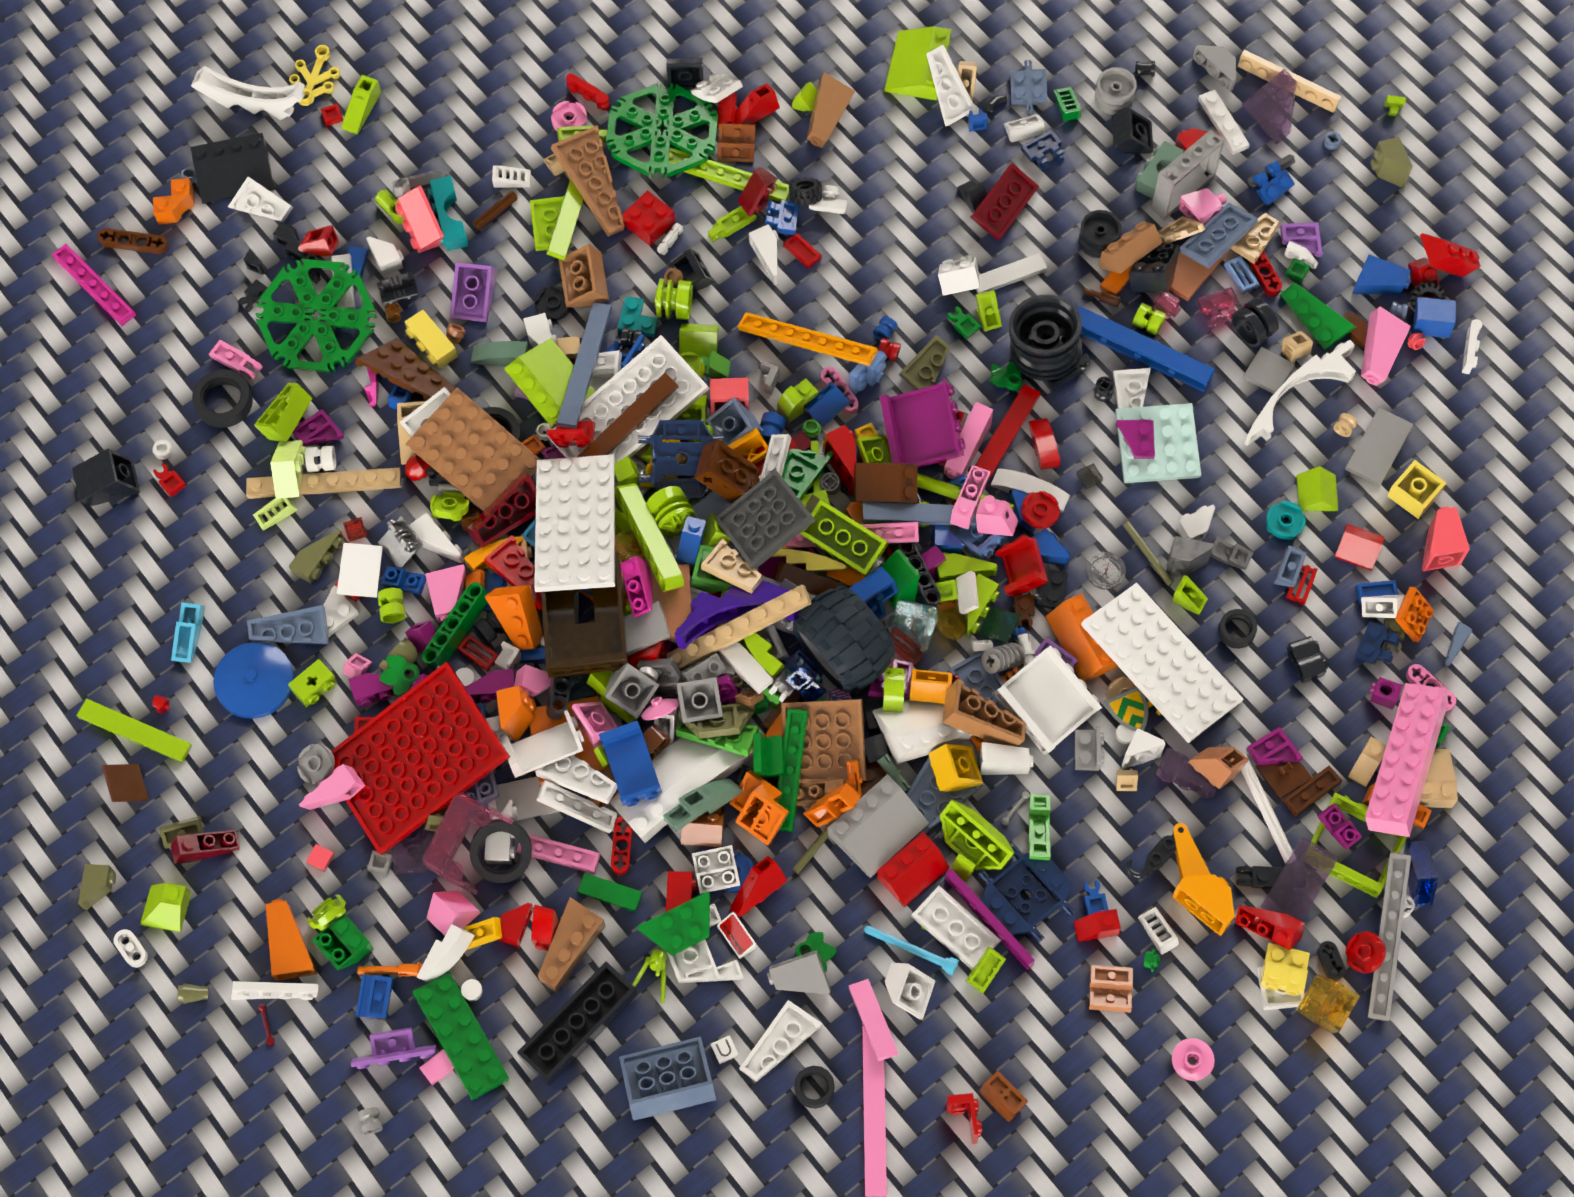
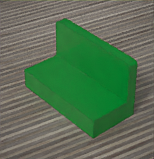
M762 733L753 734L754 773L761 778L784 774V740L781 735L766 737Z

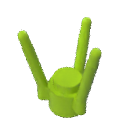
M656 949L652 951L650 957H646L645 963L632 986L636 987L648 965H650L653 971H656V976H659L661 971L660 1002L663 1004L665 1002L666 969L668 965L666 961L668 955L665 951Z

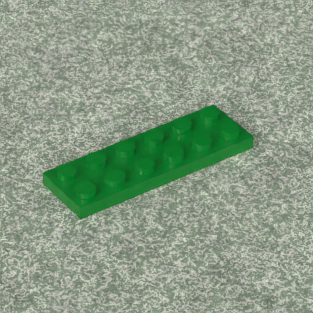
M450 972L412 991L471 1101L509 1081L506 1071Z

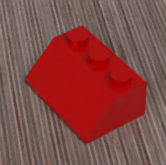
M1420 234L1431 267L1462 278L1481 267L1480 257L1475 250L1431 235Z
M922 832L877 871V879L905 908L948 871L950 867L938 847Z

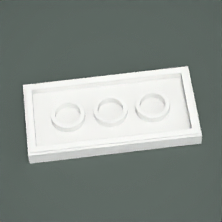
M940 886L911 915L912 918L925 927L930 934L971 970H973L987 947L994 949L1001 942L1000 938Z

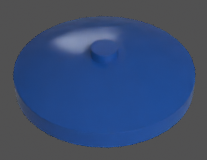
M263 642L245 643L230 650L219 662L214 674V691L222 706L230 713L248 719L261 718L274 713L287 701L292 692L288 684L294 680V672L286 655L277 647Z

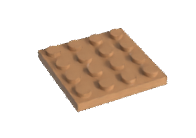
M862 699L781 703L783 740L788 708L809 711L800 783L839 779L847 780L845 762L850 760L859 761L860 778H862V781H866Z

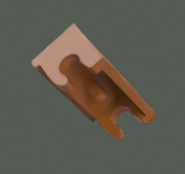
M999 1071L992 1075L979 1091L1008 1122L1018 1112H1021L1028 1103V1100Z

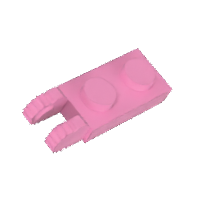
M219 340L209 353L212 359L240 374L242 373L251 380L256 375L247 369L246 366L249 364L258 371L263 368L259 362L252 359L249 355L222 340Z

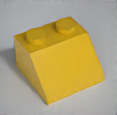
M944 744L929 753L939 791L955 792L983 784L972 746Z

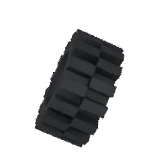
M806 177L789 183V199L791 203L804 206V204H816V201L819 202L822 199V184L818 179L813 180V178L807 179Z
M1420 282V285H1416L1414 291H1411L1410 304L1415 310L1417 297H1421L1426 292H1432L1437 299H1446L1444 290L1435 282Z

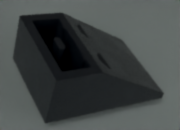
M1171 243L1159 245L1134 263L1129 271L1132 292H1168L1173 283L1180 245H1173Z

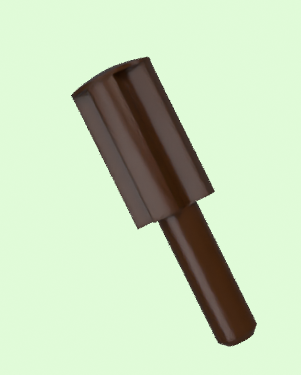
M1088 288L1083 289V293L1100 298V302L1114 307H1118L1121 297L1105 291L1099 293Z

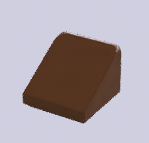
M479 508L469 509L467 514L462 516L461 525L463 532H468L467 528L481 515Z

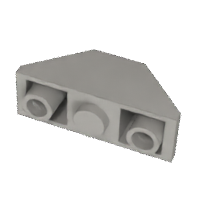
M1197 45L1193 55L1196 63L1202 65L1211 76H1214L1223 87H1226L1231 92L1236 80V58L1224 47Z

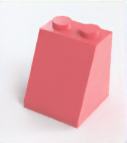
M748 377L710 379L711 416L733 397L737 398L749 410Z
M1442 507L1437 510L1428 528L1422 571L1461 565L1470 550L1457 507Z

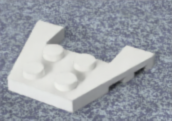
M715 903L710 905V926L721 922ZM706 940L674 956L667 953L678 983L744 979L737 960L716 967Z

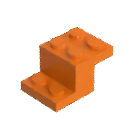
M749 770L739 785L742 793L732 799L729 804L741 812L736 823L766 845H770L789 811L777 803L783 793Z

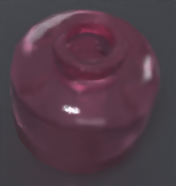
M1160 292L1152 303L1154 311L1160 310L1166 313L1165 319H1169L1171 316L1175 318L1181 310L1179 307L1180 299L1170 292Z

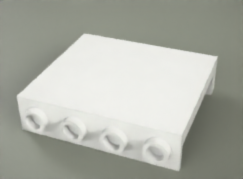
M1052 646L1042 651L993 692L1008 712L1026 723L1025 733L1043 755L1051 752L1057 744L1102 708L1099 699L1095 695L1090 694L1086 689L1087 685L1085 682L1076 677L1074 669L1062 660L1060 652L1056 648H1052Z

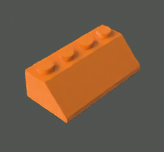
M1081 593L1062 602L1046 615L1045 619L1062 649L1078 659L1079 662L1074 667V670L1079 679L1087 682L1116 669L1118 665L1081 626L1085 619L1094 614Z

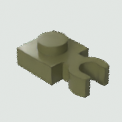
M1385 618L1384 626L1389 627V632L1399 634L1400 640L1403 641L1405 631L1396 622L1395 618ZM1401 642L1396 647V653H1399L1402 648ZM1386 643L1385 650L1389 651L1391 644Z

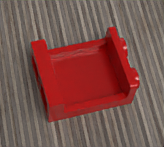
M1023 535L1018 537L1016 541L1001 546V549L995 551L996 556L1002 557L1009 585L1004 587L1006 594L1011 596L1023 595L1048 582L1037 539Z

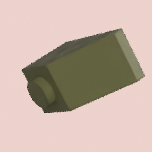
M85 864L78 904L83 909L88 910L111 891L112 884L116 882V873L109 865Z

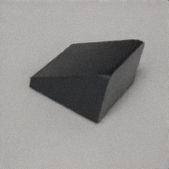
M249 249L244 257L247 269L264 275L265 272L260 261L252 250Z

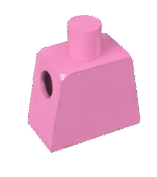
M1205 188L1180 196L1179 210L1187 218L1205 225L1222 209V205L1227 200L1223 193L1215 196L1209 189Z
M992 495L982 499L976 512L977 532L1013 536L1018 519L1009 503L1003 500H995Z

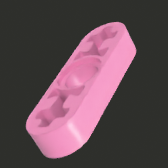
M824 368L821 372V382L826 387L832 381L829 377L826 378V375H833L834 384L845 390L843 394L850 401L849 404H853L852 408L847 406L842 411L847 415L855 414L858 410V400L835 368Z
M1419 664L1411 665L1406 672V678L1411 684L1426 686V684L1431 683L1435 687L1446 688ZM1418 671L1420 673L1419 676H1412L1413 672ZM1446 688L1447 697L1450 700L1446 712H1448L1456 704V697Z

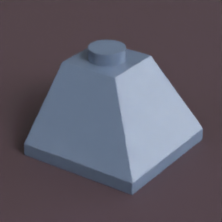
M735 397L706 420L715 436H724V439L719 440H724L727 446L755 428L758 429L759 433L763 431L755 416Z

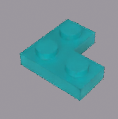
M625 296L617 329L618 332H622L624 327L630 328L633 331L637 329L643 330L644 336L654 338L658 318L641 315L644 299Z

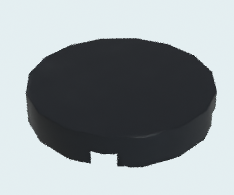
M545 287L537 293L535 298V309L538 315L545 313L547 320L558 321L563 319L570 313L572 308L566 306L563 287Z

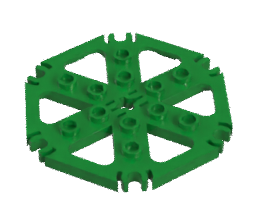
M658 83L620 97V100H617V106L619 107L612 106V110L610 109L606 138L608 150H611V155L615 160L649 177L650 171L652 178H654L657 172L661 173V178L665 177V172H667V178L704 164L705 161H708V155L705 153L714 154L718 122L717 111H712L713 105L710 102L694 96L690 91L677 84L675 90H673L672 83H670L668 89L663 87V83L660 84V89H658ZM654 94L656 96L655 115L634 105L633 101L646 95ZM677 96H684L697 104L695 108L673 116L674 103ZM621 119L638 129L618 136L615 134L616 120ZM706 123L710 125L709 136L705 140L686 132ZM662 125H664L665 130L661 135L660 130L662 128ZM651 145L650 160L648 162H641L628 155V153ZM670 145L692 157L676 164L669 163Z
M301 259L303 261L302 266L300 261L296 260L297 268L292 269L290 264H287L289 273H287L286 268L283 267L259 298L257 307L263 308L264 311L256 313V316L260 318L256 319L272 357H275L277 362L281 358H285L282 364L284 367L294 370L331 373L329 370L330 365L331 369L335 372V364L339 362L344 368L345 362L343 359L345 358L349 365L375 331L367 327L375 328V324L369 323V319L377 318V316L369 312H377L360 274H357L355 269L352 273H347L350 268L349 265H345L344 262ZM312 268L333 270V277L322 292L317 295L308 274L309 270ZM289 280L300 304L274 302L272 295L283 281ZM351 286L357 287L363 300L362 308L336 307ZM316 311H318L319 315H322L317 317V320L310 316L314 315ZM270 322L296 324L281 344L274 343L268 329ZM332 327L359 329L360 334L349 349L342 350ZM315 336L323 354L322 361L306 362L298 360L300 353L312 337Z

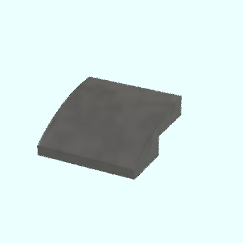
M673 658L639 660L637 664L639 670L641 667L647 666L655 669L659 675L656 681L659 687L654 693L656 696L678 697L676 683H682L684 680Z

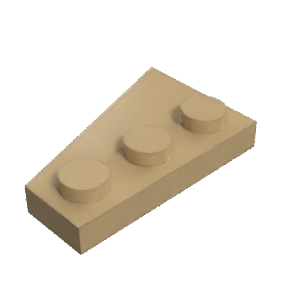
M723 538L701 564L702 570L751 594L762 582V575L740 558L739 553L735 549L732 550Z

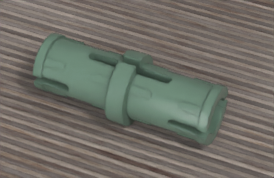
M888 754L877 761L885 773L904 792L911 787L900 773L901 769L895 766Z

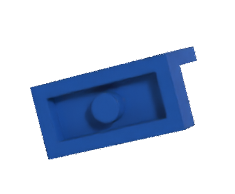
M831 381L804 408L821 427H824L850 401Z

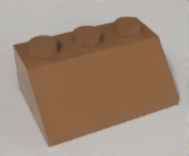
M1140 222L1135 226L1136 228L1124 233L1118 241L1109 244L1107 249L1101 253L1099 267L1122 273L1162 244L1155 224Z
M587 244L567 254L564 261L559 259L567 307H592L593 303L601 304L609 300L600 251Z

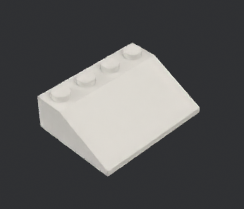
M906 700L903 704V712L883 711V707L873 710V714L881 732L884 734L896 764L929 755L930 752L944 744H966L972 735L942 723L944 704Z

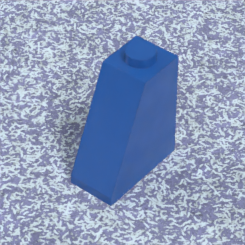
M1369 254L1352 293L1401 295L1403 288L1408 289L1411 278H1409L1411 270Z

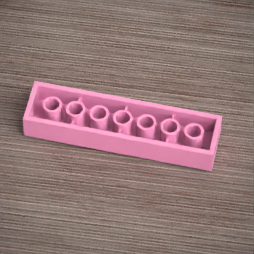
M1405 683L1365 816L1368 830L1410 837L1448 705L1446 688Z

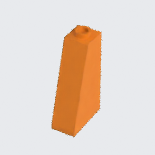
M276 899L266 904L272 977L275 981L316 975V967L290 905L282 899Z

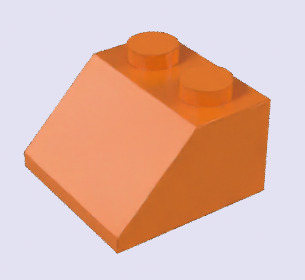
M519 685L496 691L501 729L514 742L520 739L535 718L534 710H536L534 699L530 698L527 691H524Z

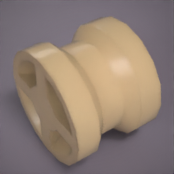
M1342 413L1338 418L1339 422L1335 423L1333 429L1337 434L1349 437L1352 434V428H1355L1358 422L1352 415Z

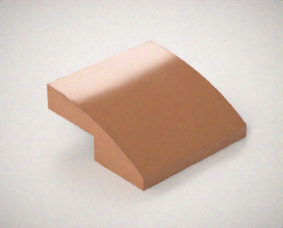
M1091 965L1089 1009L1131 1013L1133 968Z

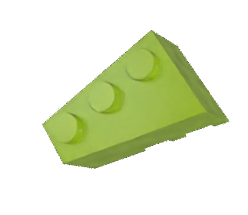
M288 383L254 426L269 440L287 442L313 398L298 383Z

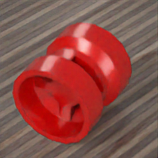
M882 338L878 351L884 352L889 360L896 361L901 344L898 342L892 343L889 339Z

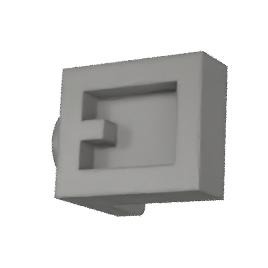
M761 362V373L765 374L762 380L764 391L772 395L780 377L779 367L771 362Z

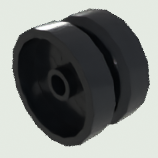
M1095 210L1085 215L1081 222L1078 241L1082 251L1093 258H1100L1101 253L1107 249L1109 244L1119 240L1121 235L1120 220L1107 210Z
M1258 298L1251 299L1243 308L1238 309L1231 315V324L1235 332L1246 344L1252 347L1259 346L1266 338L1272 336L1279 329V322L1275 313L1264 301Z

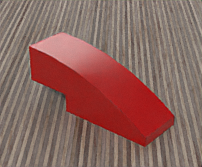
M1048 419L1029 421L1035 455L1038 458L1040 470L1059 467L1060 456Z

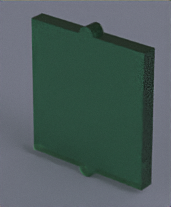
M992 607L987 617L983 619L984 623L977 634L1007 644L1013 632L1016 631V626L1022 616Z

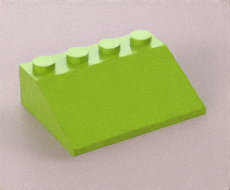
M933 26L898 31L884 92L937 101L938 97L926 54L941 45H944L948 53L951 42V29Z
M550 338L516 358L504 369L553 429L556 426L574 365L553 339ZM590 385L585 400L595 393Z

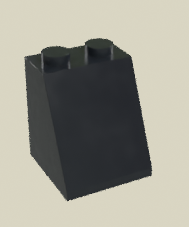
M109 448L72 468L77 497L80 502L87 505L95 506L140 493L133 459Z

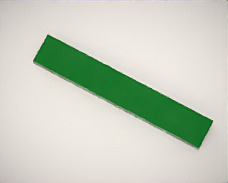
M788 708L784 735V774L779 775L777 788L783 794L777 803L787 809L789 813L779 829L781 831L793 832L809 716V711Z

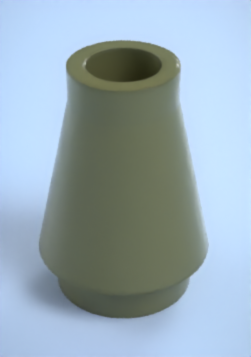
M187 983L178 985V1002L186 1004L208 1000V987Z

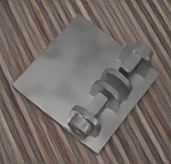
M400 516L397 521H394V519L388 521L389 530L378 543L380 546H383V550L394 565L398 568H403L424 543L404 517Z

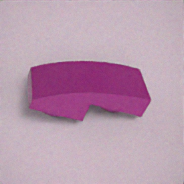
M728 674L717 678L721 704H737L735 696L740 693V690Z
M1331 804L1317 815L1325 828L1344 849H1348L1362 838L1351 820H1346L1336 804Z

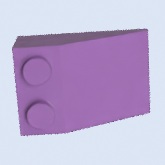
M455 263L450 318L487 322L496 285V267Z

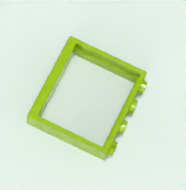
M1334 793L1328 807L1331 804H1336L1340 810L1366 822L1365 816L1368 806L1363 803H1356L1346 795L1343 797ZM1320 821L1301 861L1377 898L1386 883L1389 859L1377 882L1314 851L1325 828ZM1391 834L1398 838L1391 853L1399 854L1407 836Z

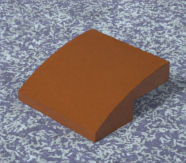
M719 123L718 161L754 163L756 124Z

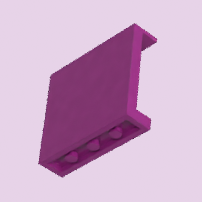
M945 378L942 379L943 383L893 397H889L887 394L879 396L892 463L917 464V468L964 456L963 449L966 447L964 439L960 436L962 426L956 416L958 407L956 402L953 401L954 387Z

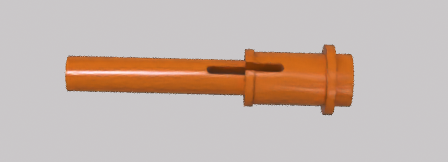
M417 962V964L399 963L398 966H358V974H399V977L417 976L423 964Z

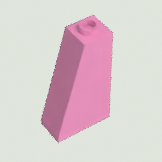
M1378 307L1369 315L1361 377L1375 386L1386 380L1411 327L1382 307Z
M975 402L960 433L966 447L963 449L964 456L949 459L945 464L944 474L951 480L961 475L965 476L991 428L993 409Z

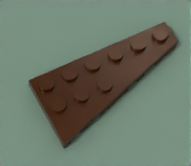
M398 338L356 358V365L360 367L364 365L371 369L370 372L386 376L388 381L413 394L417 392L423 395L425 400L430 399L444 387L450 394L456 389Z

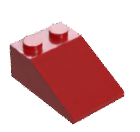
M843 425L825 434L822 452L827 455V452L833 453L830 465L842 484L848 488V493L852 497L854 496V465L857 463L855 435L852 430H848L846 425Z

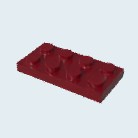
M1011 163L970 218L998 241L1039 188V185L1016 165Z

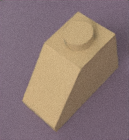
M960 61L958 75L973 103L978 63Z
M1370 737L1348 777L1366 787L1380 764L1387 745Z

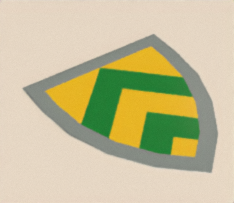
M1138 687L1104 701L1109 712L1121 725L1133 731H1136L1137 728L1144 731L1148 719V704L1144 694Z

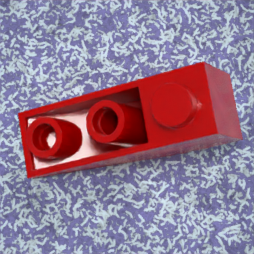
M767 83L751 91L736 109L734 124H753L780 109L775 91Z
M767 856L751 868L729 908L738 918L746 915L751 908L763 902L768 895L780 889L787 882L780 867L773 859Z
M1243 905L1238 907L1235 919L1236 924L1288 950H1291L1301 940L1305 927L1304 922L1288 914Z

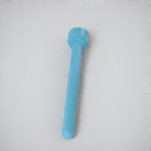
M866 926L864 928L865 933L942 966V969L947 974L953 976L958 966L959 960L953 957H946L944 959L874 927Z

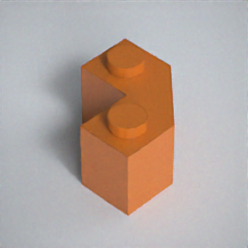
M190 179L171 180L170 196L153 197V214L159 225L177 223L182 218L181 215L195 205L194 188Z

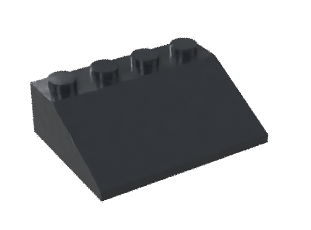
M263 133L191 147L202 204L234 198L247 177H250L269 191L275 190L268 148Z

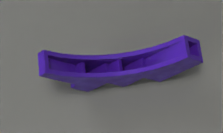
M762 580L752 594L734 586H731L723 594L722 598L701 591L690 604L692 613L688 615L684 623L674 633L677 646L685 649L704 632L722 623L732 621L790 590ZM801 610L785 617L784 619L795 621L798 618L797 615Z

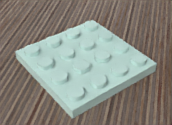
M1192 403L1116 409V420L1154 421V459H1134L1130 452V447L1126 445L1120 429L1117 428L1124 483L1201 477Z

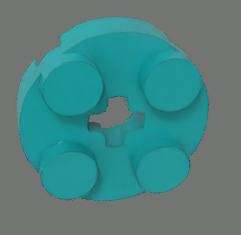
M1289 501L1274 504L1266 516L1267 531L1280 539L1294 540L1302 533L1306 524V517L1302 513V509L1297 504ZM1288 517V521L1291 523L1284 524L1281 519Z

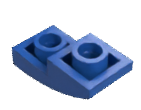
M387 566L381 584L390 588H399L403 592L422 595L427 579L425 574L407 572L405 568Z

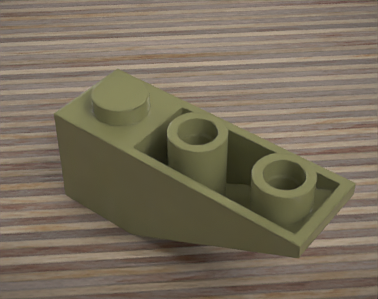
M338 529L300 550L289 565L292 574L310 584L321 576L324 566L331 562L334 552L343 545L344 536L342 531Z

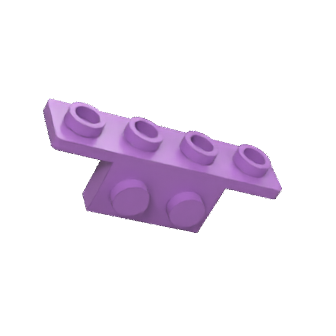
M412 1027L374 1033L369 1036L372 1055L353 1058L351 1067L357 1066V1069H364L374 1063L387 1065L393 1060L406 1062L410 1061L412 1057L420 1056L422 1059L429 1058L436 1053L437 1047L435 1044L415 1048Z

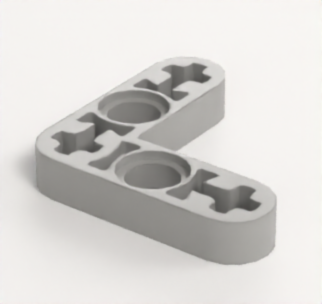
M444 169L392 181L395 196L401 197L411 191L413 187L430 184V180L445 177Z

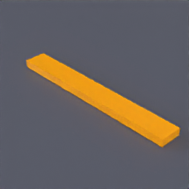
M747 312L737 326L743 332L867 366L872 364L878 353V349L873 346Z

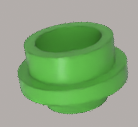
M809 419L803 424L802 431L807 437L815 438L821 432V425L816 420Z

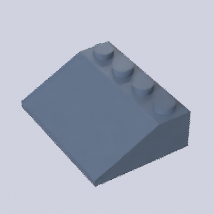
M701 1036L619 1057L633 1121L716 1100Z

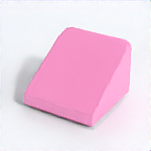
M355 653L344 663L343 673L350 678L363 675L367 672L372 662Z

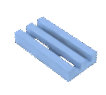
M1242 256L1224 263L1225 269L1242 295L1246 291L1250 292L1253 288L1257 289L1259 287V283ZM1236 262L1239 263V265H1240L1241 268L1243 269L1244 273L1246 274V276H1247L1248 279L1250 280L1251 284L1248 283V281H1247V279L1245 278V276H1244L1242 270H1240V268L1238 267V265L1236 264Z

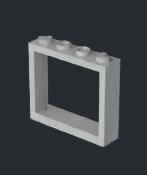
M1210 130L1159 172L1151 209L1163 220L1179 208L1180 196L1201 190L1215 178L1224 140L1214 131ZM1173 176V177H1175L1176 179H1174V180L1172 181V180L1170 179V177Z

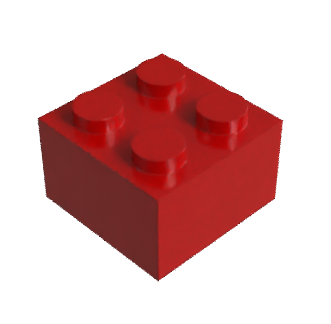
M648 190L622 214L624 226L649 246H652L676 223L675 212Z

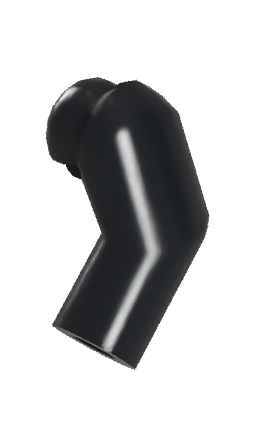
M1006 94L989 98L984 105L986 113H994L996 105L1007 103Z

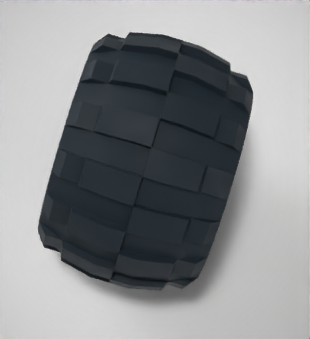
M837 586L835 589L831 588L818 594L811 600V605L803 608L798 613V619L793 622V632L796 639L817 668L841 691L851 692L854 689L859 690L871 684L884 673L891 664V659L895 656L894 642L883 624L866 603L847 587Z

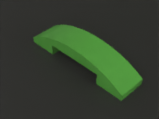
M1030 794L1029 859L1050 860V795Z

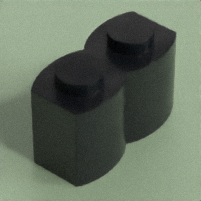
M1311 636L1291 642L1287 646L1288 655L1301 683L1323 677L1327 672L1326 669H1328L1326 660L1321 658L1319 654L1320 647L1318 642L1314 641Z

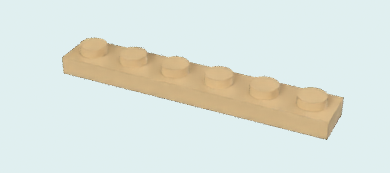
M1246 50L1241 54L1237 67L1332 113L1336 111L1341 99L1340 95Z

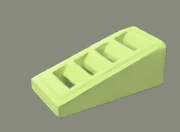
M275 498L253 514L262 530H266L296 512L298 508L291 498ZM279 506V508L281 509V511L278 512L277 509H276V507ZM271 510H272V512H273L274 515H275V516H273V517H272V516L270 515V513H269V511H271ZM262 515H266L268 518L267 522H265Z

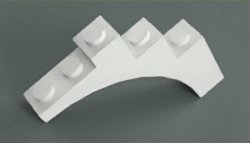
M204 66L197 71L191 87L228 109L238 104L254 115L259 111L265 110L279 120H282L293 113L294 108L292 106L296 102H300L304 97L303 90L305 85L297 82L285 87H260L230 79Z

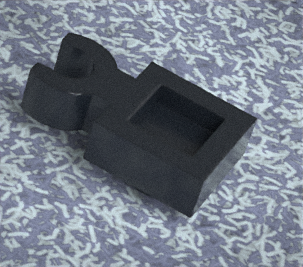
M256 279L244 291L246 297L238 300L239 307L247 304L245 310L247 313L250 312L253 304L259 303V298L268 287Z

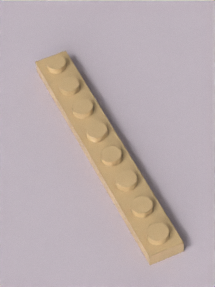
M399 467L302 474L299 495L401 488V470ZM273 476L247 478V498L276 497Z
M800 585L696 638L685 649L677 648L667 653V658H673L681 671L811 605L806 587Z

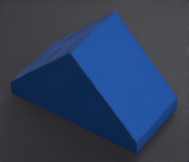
M945 525L933 526L932 547L936 545L942 553L962 555L965 544Z

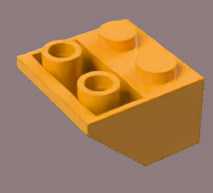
M912 669L909 700L945 704L946 689L952 684V673Z

